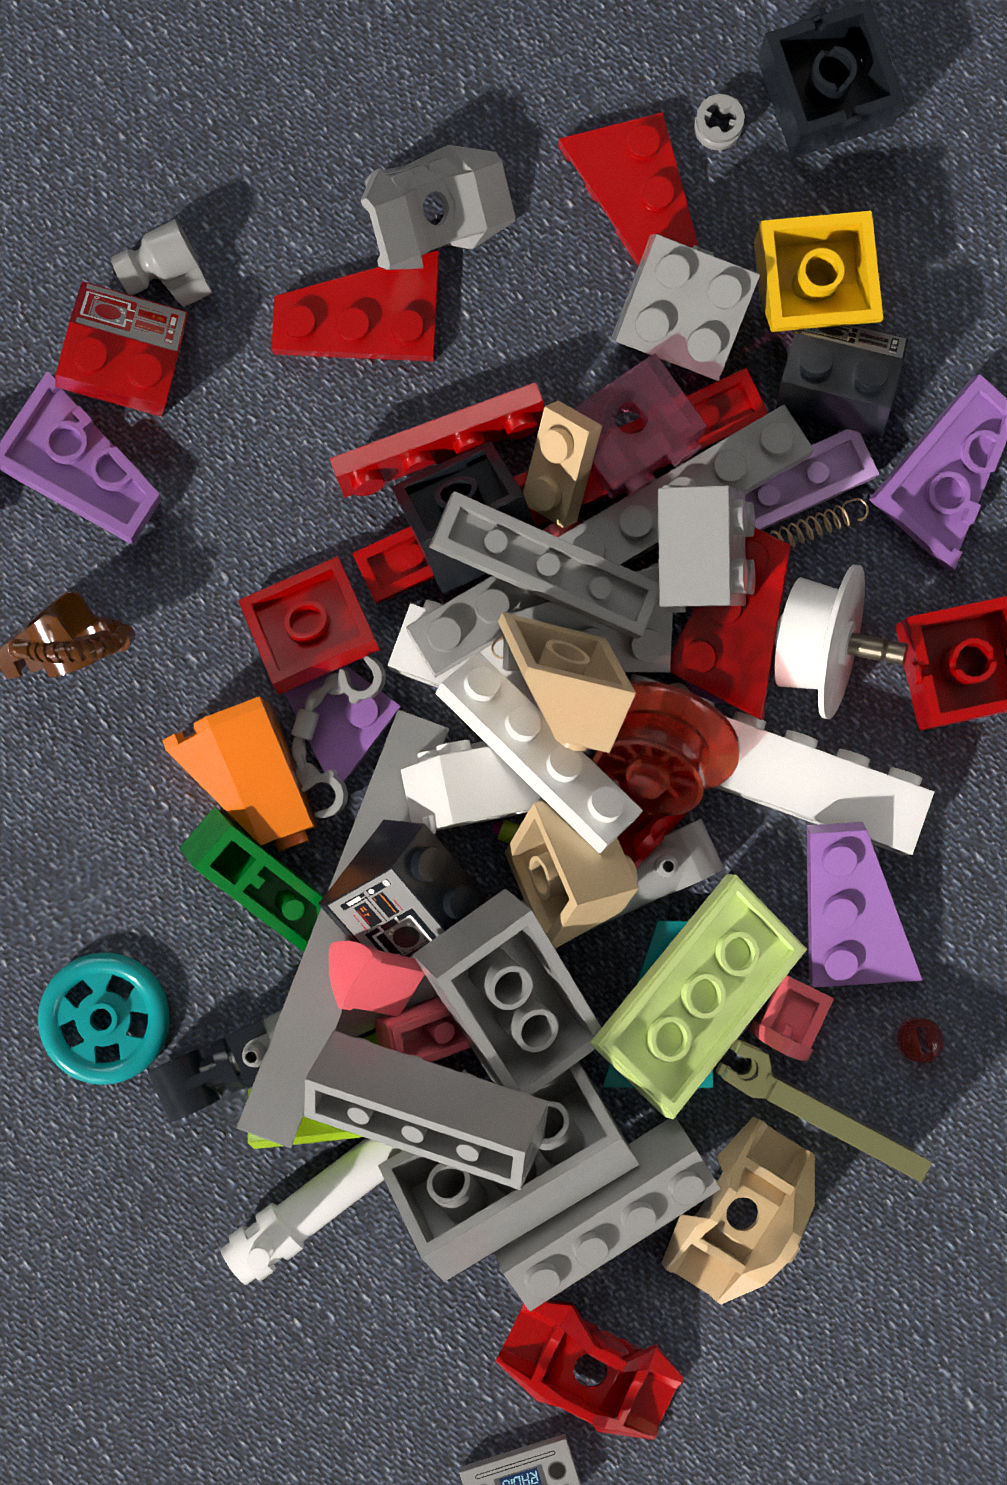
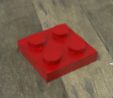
M338 556L238 600L271 683L278 695L380 650Z

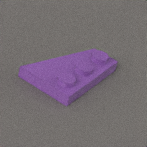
M981 374L973 376L869 499L947 571L956 569L962 551L959 550L969 525L975 522L981 507L978 503L990 473L996 470L1006 445L1007 398Z

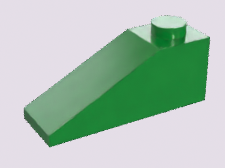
M214 806L179 849L195 870L304 953L321 910L318 903L324 896L266 846H261L244 828Z

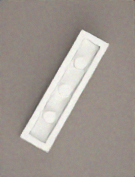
M477 652L441 682L435 694L599 854L631 825L643 811L582 751L571 750L556 741L542 712L480 652Z

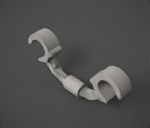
M364 657L374 676L373 683L367 690L360 691L356 689L352 684L348 670L340 669L339 673L332 674L325 679L323 687L317 688L308 696L305 708H299L291 734L297 736L292 743V754L298 765L296 776L303 786L301 790L302 792L310 791L321 782L331 785L336 794L333 805L328 809L314 813L315 817L326 818L337 815L344 809L348 800L346 784L338 777L337 770L331 769L321 774L313 764L306 761L307 748L305 740H312L320 714L315 712V709L323 702L328 693L331 695L345 693L349 696L351 703H360L362 700L378 695L385 685L386 674L381 663L373 657Z

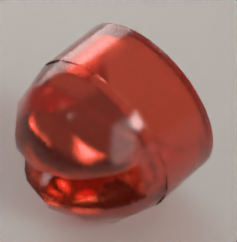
M915 1017L905 1021L900 1026L897 1033V1045L900 1052L906 1058L914 1062L926 1063L934 1060L941 1053L944 1037L936 1023L925 1018ZM920 1027L925 1028L930 1052L922 1055L921 1043L916 1028Z

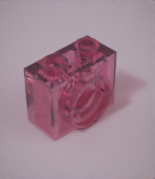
M656 353L574 408V410L602 425L591 471L611 500L625 492L628 498H631L638 493L637 490L649 486L656 479L652 472L669 460L676 467L692 457L701 449L698 440L702 438L707 427ZM624 412H634L643 419L645 428L636 434H627L617 427L615 418Z

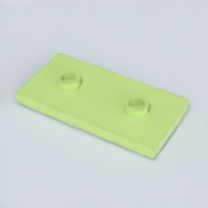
M726 874L590 1041V1044L664 1117L674 1119L802 957L807 948L737 875Z

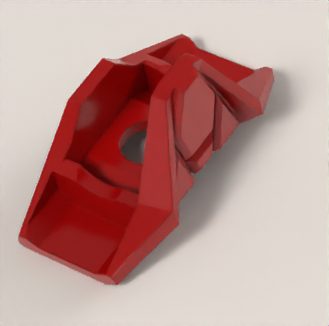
M547 1300L532 1311H529L523 1303L517 1319L496 1359V1363L537 1402L559 1407L591 1423L597 1432L655 1440L658 1427L676 1389L684 1380L683 1375L657 1344L642 1349L623 1338L618 1339L614 1334L606 1330L597 1332V1325L583 1319L573 1302ZM589 1354L606 1364V1376L599 1384L587 1386L580 1383L575 1377L574 1366L581 1356Z

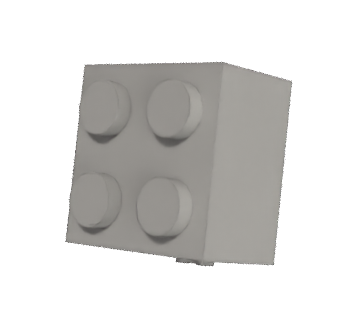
M651 234L611 339L650 354V360L668 367L673 363L719 381L760 274L713 256L714 252L707 251L696 245H693V248L658 234Z
M664 485L662 488H658L660 607H664V613L685 612V607L746 606V594H754L756 580L754 560H746L745 537H753L755 530L753 502H746L745 493L731 486L684 487L681 485Z

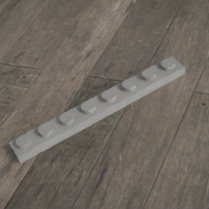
M784 404L558 538L624 567L659 546L658 488H662L664 485H681L684 487L731 486L744 492L746 495L810 457L814 449ZM491 576L406 626V629L436 678L472 657L477 652L489 647L495 640L503 637L504 634L498 623L502 612H508L545 600V598L495 576Z

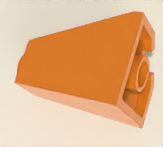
M262 697L253 698L193 723L195 734L184 737L183 732H179L162 740L166 751L261 846L275 844L277 851L282 852L308 842L309 839L306 831L318 827L307 795L301 790L303 786L297 779V769L274 707Z

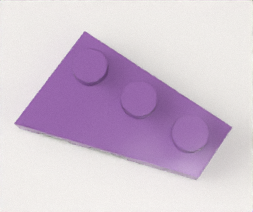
M47 371L0 441V471L134 545L160 504V494L117 446L114 447L102 434L87 413L80 406H77L62 389L55 387V378Z
M863 822L807 825L809 980L812 988L922 981Z

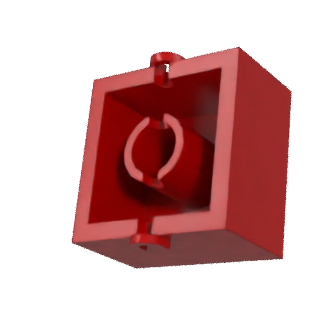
M1007 596L910 616L895 625L898 642L908 643V653L904 668L919 731L1007 713Z

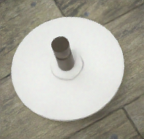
M851 565L839 589L802 577L798 578L792 587L784 613L780 616L775 639V645L777 646L775 655L776 684L779 687L818 689V708L820 716L824 719H831L839 708L849 681L855 656L878 661L885 659L888 663L904 665L907 658L908 643L893 640L887 642L883 638L860 634L865 597V575L861 565Z

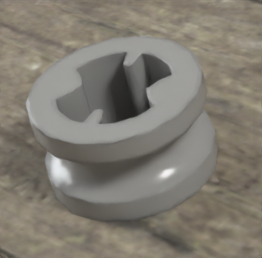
M716 94L709 96L701 103L697 110L694 130L697 139L703 146L711 150H724L737 142L741 135L745 118L743 107L737 99L726 94ZM716 112L720 118L728 116L731 118L727 132L723 133L718 126L712 128L707 126L710 122L711 113Z

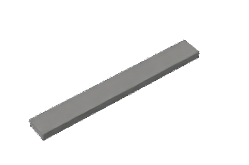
M401 710L397 711L329 889L384 819L411 822L401 769L419 763L418 753L437 749L436 746L444 744L449 728ZM322 908L237 1125L239 1130L288 1148H292L304 1116L305 1078L332 1031H336L344 1010L338 1007L329 977V947L333 942L350 940Z

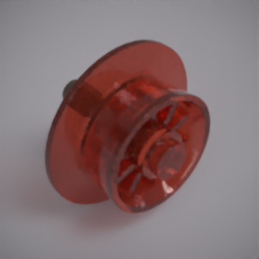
M631 681L630 683L636 695L610 753L595 750L596 754L593 762L643 810L642 813L656 816H674L689 812L701 802L704 790L722 784L736 770L741 752L736 731L718 709L691 693L688 687L681 683L667 685L649 681Z

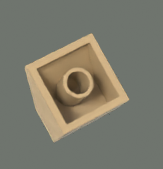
M502 612L498 623L556 741L575 751H586L590 748L610 753L636 692L607 639Z
M545 800L532 804L504 852L527 907L534 913L554 949L622 912L639 889L635 864L629 856L624 854L617 838L599 854Z

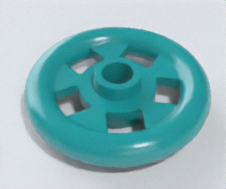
M110 952L84 955L61 968L45 988L38 1011L40 1038L51 1060L71 1077L82 1082L97 1085L124 1082L147 1069L161 1052L170 1024L167 997L154 974L140 962L128 956ZM113 976L121 977L134 986L127 1000L117 993L107 991ZM84 980L93 990V993L84 998L79 1006L76 1007L68 999L67 994L76 984ZM98 1009H105L111 1014L112 1022L107 1029H100L94 1023L93 1017ZM132 1011L148 1014L147 1028L143 1038L128 1034L132 1022ZM75 1020L77 1030L84 1039V1042L70 1048L63 1036L61 1025ZM115 1043L119 1044L120 1060L107 1063L97 1062L96 1046L104 1047Z

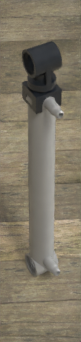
M702 819L665 835L661 843L636 869L639 889L623 911L588 931L724 870L725 868ZM426 975L422 978L405 1008L438 997ZM356 1008L352 1010L344 1009L336 1031L356 1038L375 1029L376 1019L386 1016V1014ZM281 1011L210 1043L212 1055L202 1058L199 1049H195L148 1071L170 1123L219 1101L221 1098L217 1089L224 1085L227 1086L232 1094L246 1087L250 1088L253 1086Z

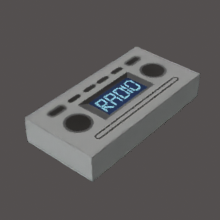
M566 1433L459 1468L463 1485H581Z

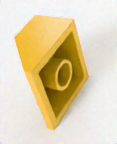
M872 211L761 221L754 240L757 274H760L758 280L759 296L771 332L882 322L883 310Z

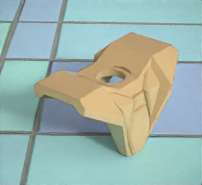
M755 1117L750 1119L717 1156L723 1171L717 1181L721 1189L705 1200L695 1216L680 1215L661 1262L667 1271L679 1275L703 1290L719 1304L726 1303L765 1286L787 1263H791L800 1250L802 1235L815 1206V1154L799 1146ZM749 1198L757 1206L758 1214L755 1222L745 1229L732 1227L727 1220L729 1205L735 1199Z

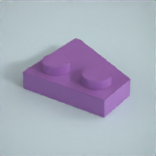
M345 665L284 693L297 717L299 708H305L308 696L317 688L323 687L325 679L332 674L339 673L340 669L348 670L352 684L360 691L367 690L371 684ZM382 692L373 698L362 700L360 703H351L349 696L345 693L340 695L326 694L323 702L315 709V712L319 713L320 717L312 740H308L324 773L327 770L335 769L338 772V777L345 783L394 719L397 711L401 710L402 707Z

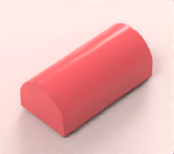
M439 996L405 1008L398 1016L386 1015L376 1019L375 1022L379 1046L407 1055L418 1056L428 1062H434L471 1048Z

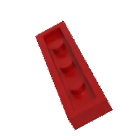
M534 382L329 459L344 498L354 494L356 496H367L382 489L385 483L403 476L413 477L436 466L438 463L456 457L485 442L491 441L495 443L506 438L517 440L531 435L540 426L544 402L538 386Z

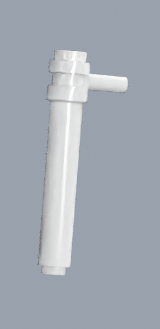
M365 1138L280 1204L271 1203L257 1213L255 1216L257 1221L250 1227L242 1225L231 1233L228 1237L230 1242L221 1248V1254L225 1262L243 1284L247 1285L255 1278L262 1281L275 1271L274 1264L281 1258L291 1259L304 1249V1241L381 1183L384 1178L378 1165L403 1150Z

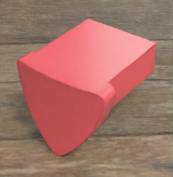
M337 941L331 943L329 947V977L337 1005L341 1009L352 1010L356 1008L398 1016L402 1013L425 975L415 958L376 950L370 945L354 941Z
M786 976L770 996L759 1022L753 1020L748 1031L780 1053L797 1060L808 1061L813 1053L811 1047L834 998Z

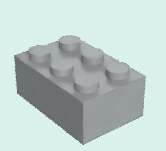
M507 889L495 895L412 954L495 1084L533 1095L595 1049L590 1044V1041L601 1029L600 1024L532 910Z

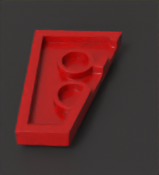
M663 112L567 136L558 140L559 149L567 161L572 162L584 180L585 188L595 202L598 201L615 227V233L637 266L640 264L651 234H658L693 248V245L699 247Z
M439 250L422 255L424 268L387 270L376 267L274 296L271 347L273 354L434 362Z
M755 527L754 536L745 537L746 560L753 559L755 563L756 580L754 594H746V606L695 607L671 653L670 672L748 714L763 720L767 703L766 696L770 671L772 670L775 654L776 631L780 612L782 611L792 545Z

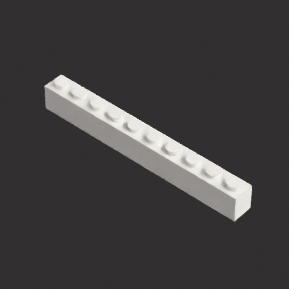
M426 600L422 608L410 603L388 663L390 671L438 688L442 681L470 659L468 658L435 678L407 632L406 626L443 604ZM503 640L496 642L494 645V652L500 657H503ZM491 645L480 651L487 660L540 710L521 671H506L502 669L503 659H498L492 654ZM632 674L630 683L636 695L611 751L642 761L665 695L660 693L663 685L659 682ZM689 694L663 768L664 770L817 825L863 822L872 845L900 855H913L934 795V791L920 787L922 777L893 767L890 768L888 775L868 768L870 759L863 755L845 749H838L836 756L817 750L818 740L791 730L786 731L785 737L778 736L764 730L766 725L764 720L735 711L733 719L712 712L713 702Z

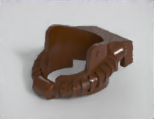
M68 591L14 631L0 646V672L4 673L6 679L18 678L23 675L21 670L27 664L31 673L45 668L49 678L59 677L84 668L116 652L126 651L135 640L136 634L129 625L112 618L94 615L79 592Z

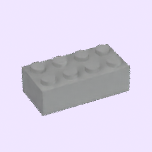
M579 1061L532 1095L549 1101L544 1139L521 1190L404 1150L378 1165L421 1259L444 1282L639 1165L593 1082Z

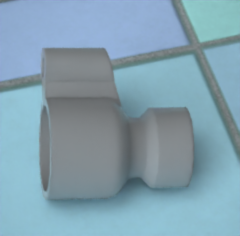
M176 218L147 232L143 236L141 247L138 250L134 251L127 248L110 257L113 268L129 295L133 296L147 289L152 279L162 281L183 307L213 293L192 245Z

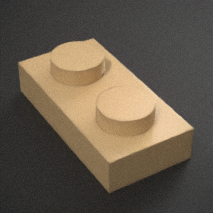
M560 401L553 402L544 407L523 495L529 508L565 528L577 522L602 425Z

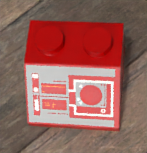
M82 281L69 320L56 370L55 387L162 417L188 312Z

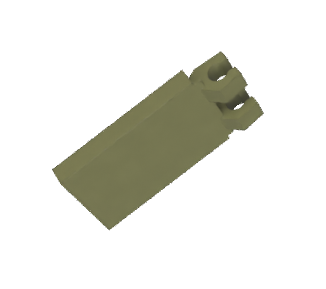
M736 1039L731 1045L730 1049L734 1050L736 1054L750 1059L748 1069L742 1073L735 1072L729 1065L720 1061L715 1072L721 1075L725 1081L750 1097L765 1098L921 1183L923 1182L933 1162L910 1146L773 1074L769 1054L762 1051L759 1047L740 1039Z

